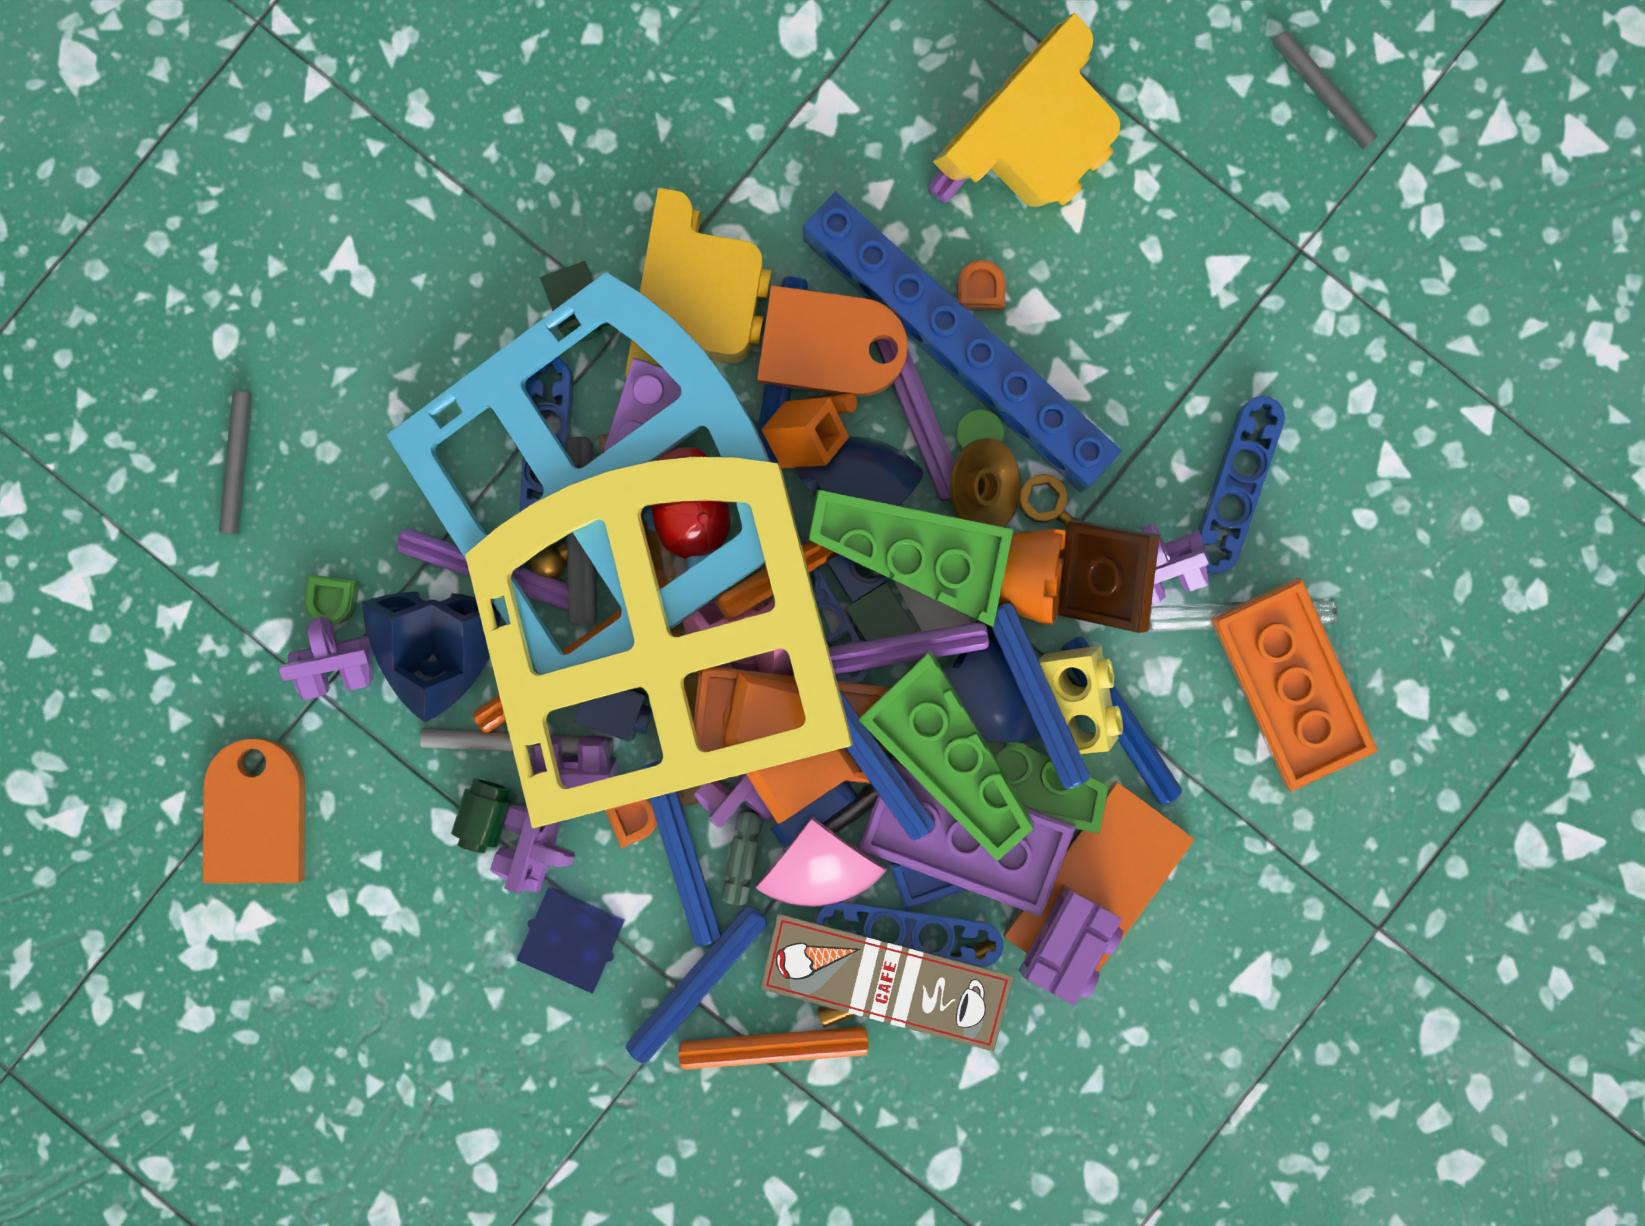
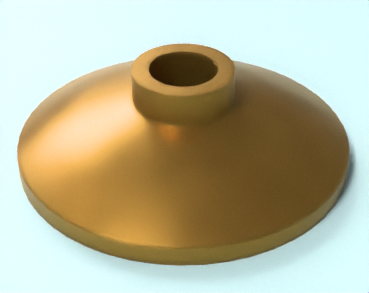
M990 438L974 440L963 448L952 468L950 499L954 513L960 519L1005 527L1012 519L1019 502L1021 479L1018 464L1010 449L1002 442Z

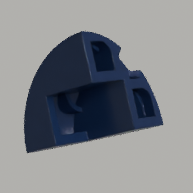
M849 436L826 466L794 468L799 478L807 485L815 497L817 490L896 506H900L906 500L924 474L922 468L899 449L875 439Z
M403 592L362 601L368 639L383 675L404 705L424 722L437 717L455 704L475 682L490 656L476 597L451 593L450 598L439 602L437 600L425 601L421 599L419 592ZM492 603L497 627L499 628L500 613Z
M985 624L989 636L988 647L982 650L959 653L953 666L946 667L944 672L984 740L1025 742L1036 739L1040 735L991 626Z

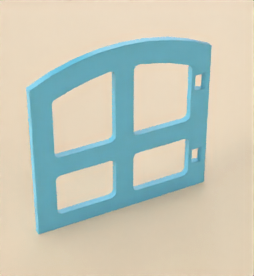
M607 272L386 434L465 559V554L489 534L484 531L436 456V447L487 408L494 410L542 484L544 493L539 500L569 485L599 474L655 461L697 430L704 427L709 429L721 457L770 462L753 421L731 384L706 351L678 322L647 297ZM575 313L581 326L560 341L557 335L552 332V329ZM603 323H609L638 344L680 385L681 396L585 467L578 469L527 393L525 382L530 376ZM456 401L463 413L442 427L441 423L434 416ZM736 502L742 523V530L739 535L660 589L670 630L765 564L753 513L748 503ZM601 519L574 531L573 534L621 606L622 614L618 620L571 653L564 654L515 577L513 574L511 575L531 661L539 675L626 652L632 649L634 645V637L606 526ZM504 597L491 599L506 624H511Z

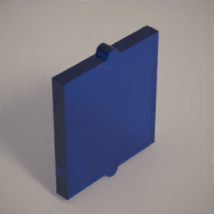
M548 887L535 918H531L527 923L530 930L517 957V961L593 994L607 962H611L615 957L612 950L625 919L555 888Z

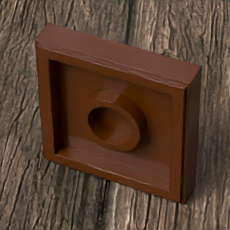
M1078 520L1068 521L1058 615L1136 633L1148 632L1160 535Z

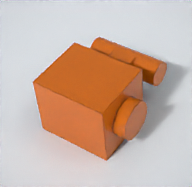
M849 393L785 401L761 429L781 468L826 466L849 438L838 414L855 412L857 409V399L854 394Z

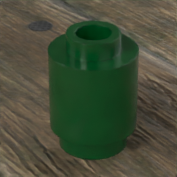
M473 779L470 789L466 788L464 790L451 831L453 836L459 838L457 844L459 847L472 852L485 853L487 846H498L506 815L511 806V801L507 800L510 793L509 788L487 780Z

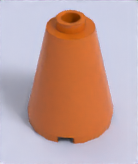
M1054 528L1013 533L998 606L1011 603L1014 605L1019 616L1041 624L1054 625V620H1056L1059 610L1066 530Z

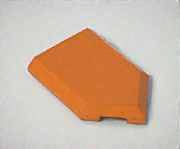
M738 673L730 718L724 742L728 747L803 726L805 714L797 685L746 673ZM842 748L745 774L777 824H780L854 775L860 769L847 749Z

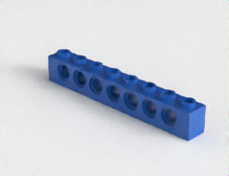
M836 191L803 225V242L866 299L880 302L890 308L902 322L906 335L985 407L997 415L1006 426L1080 493L1089 488L1122 452L1114 442Z

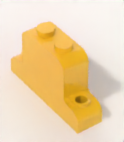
M1073 13L1057 23L932 161L948 178L963 180L970 177L974 182H977L992 169L1026 205L1040 207L1058 201L1063 206L1080 191L1083 185L1078 180L1090 168L1092 171H1095L1108 160L1114 152L1110 145L1119 134L1120 120L1115 111L1080 74V69L1091 57L1089 53L1093 46L1092 32L1076 13Z
M658 188L640 293L678 322L713 361L739 363L749 355L752 344L760 345L764 317L757 316L759 299H768L772 270L763 268L761 252L753 243L699 233L701 210L693 209L689 198L684 193ZM631 340L625 373L626 378L632 360L635 357L661 366L638 344Z

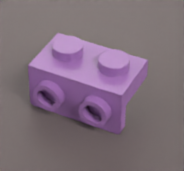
M636 357L633 358L603 451H607L681 396L680 385L662 366ZM679 443L678 445H676L674 448H672L671 450H673V449H678L680 443Z

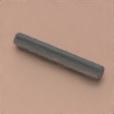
M571 437L566 439L565 451L578 469L585 467L593 461V443L589 438ZM572 532L567 535L569 621L574 626H591L597 622L596 568Z

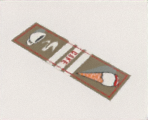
M778 914L760 989L994 1052L1014 976Z

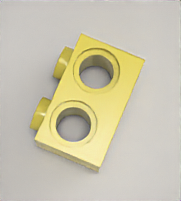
M1101 646L1045 653L1038 661L1080 754L1110 751L1119 739L1118 735H1121L1123 732L1121 711L1118 706H1112L1109 688L1114 686V672L1110 659L1103 658ZM1074 667L1083 671L1087 678V686L1078 687L1072 684L1067 676V668ZM1076 715L1090 717L1096 725V732L1086 733L1082 731L1076 723Z

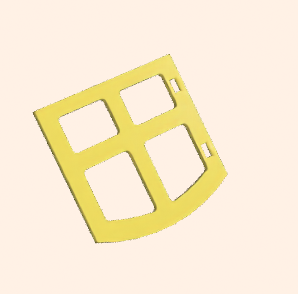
M687 457L650 461L611 470L569 485L533 503L498 526L465 554L532 829L853 746L781 465L778 463L735 457ZM682 501L748 503L753 513L775 598L774 608L770 612L680 637L673 636L669 629L641 518L642 509L647 505ZM601 519L606 526L634 637V645L632 649L626 652L539 675L533 669L511 575L515 569L544 548L566 535ZM504 597L511 624L498 628L491 599ZM777 649L786 650L790 656L805 714L803 726L710 752L702 750L698 743L685 692L684 678L688 674ZM638 687L644 688L649 696L663 752L662 762L653 767L573 788L565 787L561 782L547 726V715L551 711ZM540 743L547 771L534 775L527 745Z

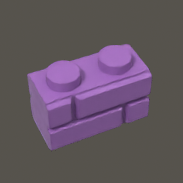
M1064 885L1021 964L1019 972L1026 980L1076 1006L1080 996L1088 998L1094 991L1100 977V972L1095 969L1103 954L1111 955L1117 948L1123 935V929L1118 927L1122 918L1106 907Z

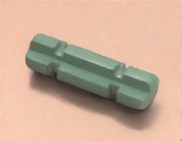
M741 810L737 814L735 830L738 833L732 840L726 872L729 880H725L722 900L728 904L745 905L748 901L750 885L747 882L752 879L759 840H756V835H760L763 818L754 811Z

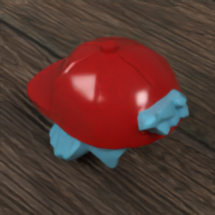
M685 447L673 449L655 461L708 456L698 448ZM682 501L647 505L643 508L645 511L644 520L649 524L647 525L648 529L657 533L663 547L669 552L687 560V567L689 569L722 547L731 528L728 502Z

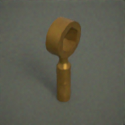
M1040 474L1033 476L1023 484L1019 493L1018 503L1020 510L1028 519L1033 522L1045 523L1056 518L1065 526L1066 531L1068 529V521H1082L1080 518L1072 517L1064 510L1067 505L1068 496L1065 486L1056 477ZM1047 484L1057 495V499L1052 511L1038 513L1028 502L1032 487Z

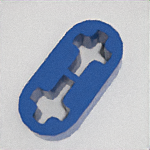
M843 781L780 824H774L770 829L783 848H786L792 843L811 816L820 823H823L857 798L858 794L848 781Z

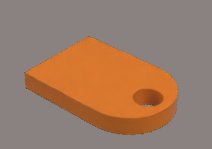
M771 285L757 381L760 384L830 394L851 393L855 397H867L878 394L891 386L904 368L908 349L904 326L890 308L871 299ZM887 339L893 342L897 348L896 357L891 362L885 364L874 361L870 356L869 349L875 341Z
M245 739L226 746L213 758L204 779L203 883H299L305 881V777L300 762L287 747L270 739ZM251 749L261 751L266 759L265 769L258 776L250 774L244 766L245 756Z

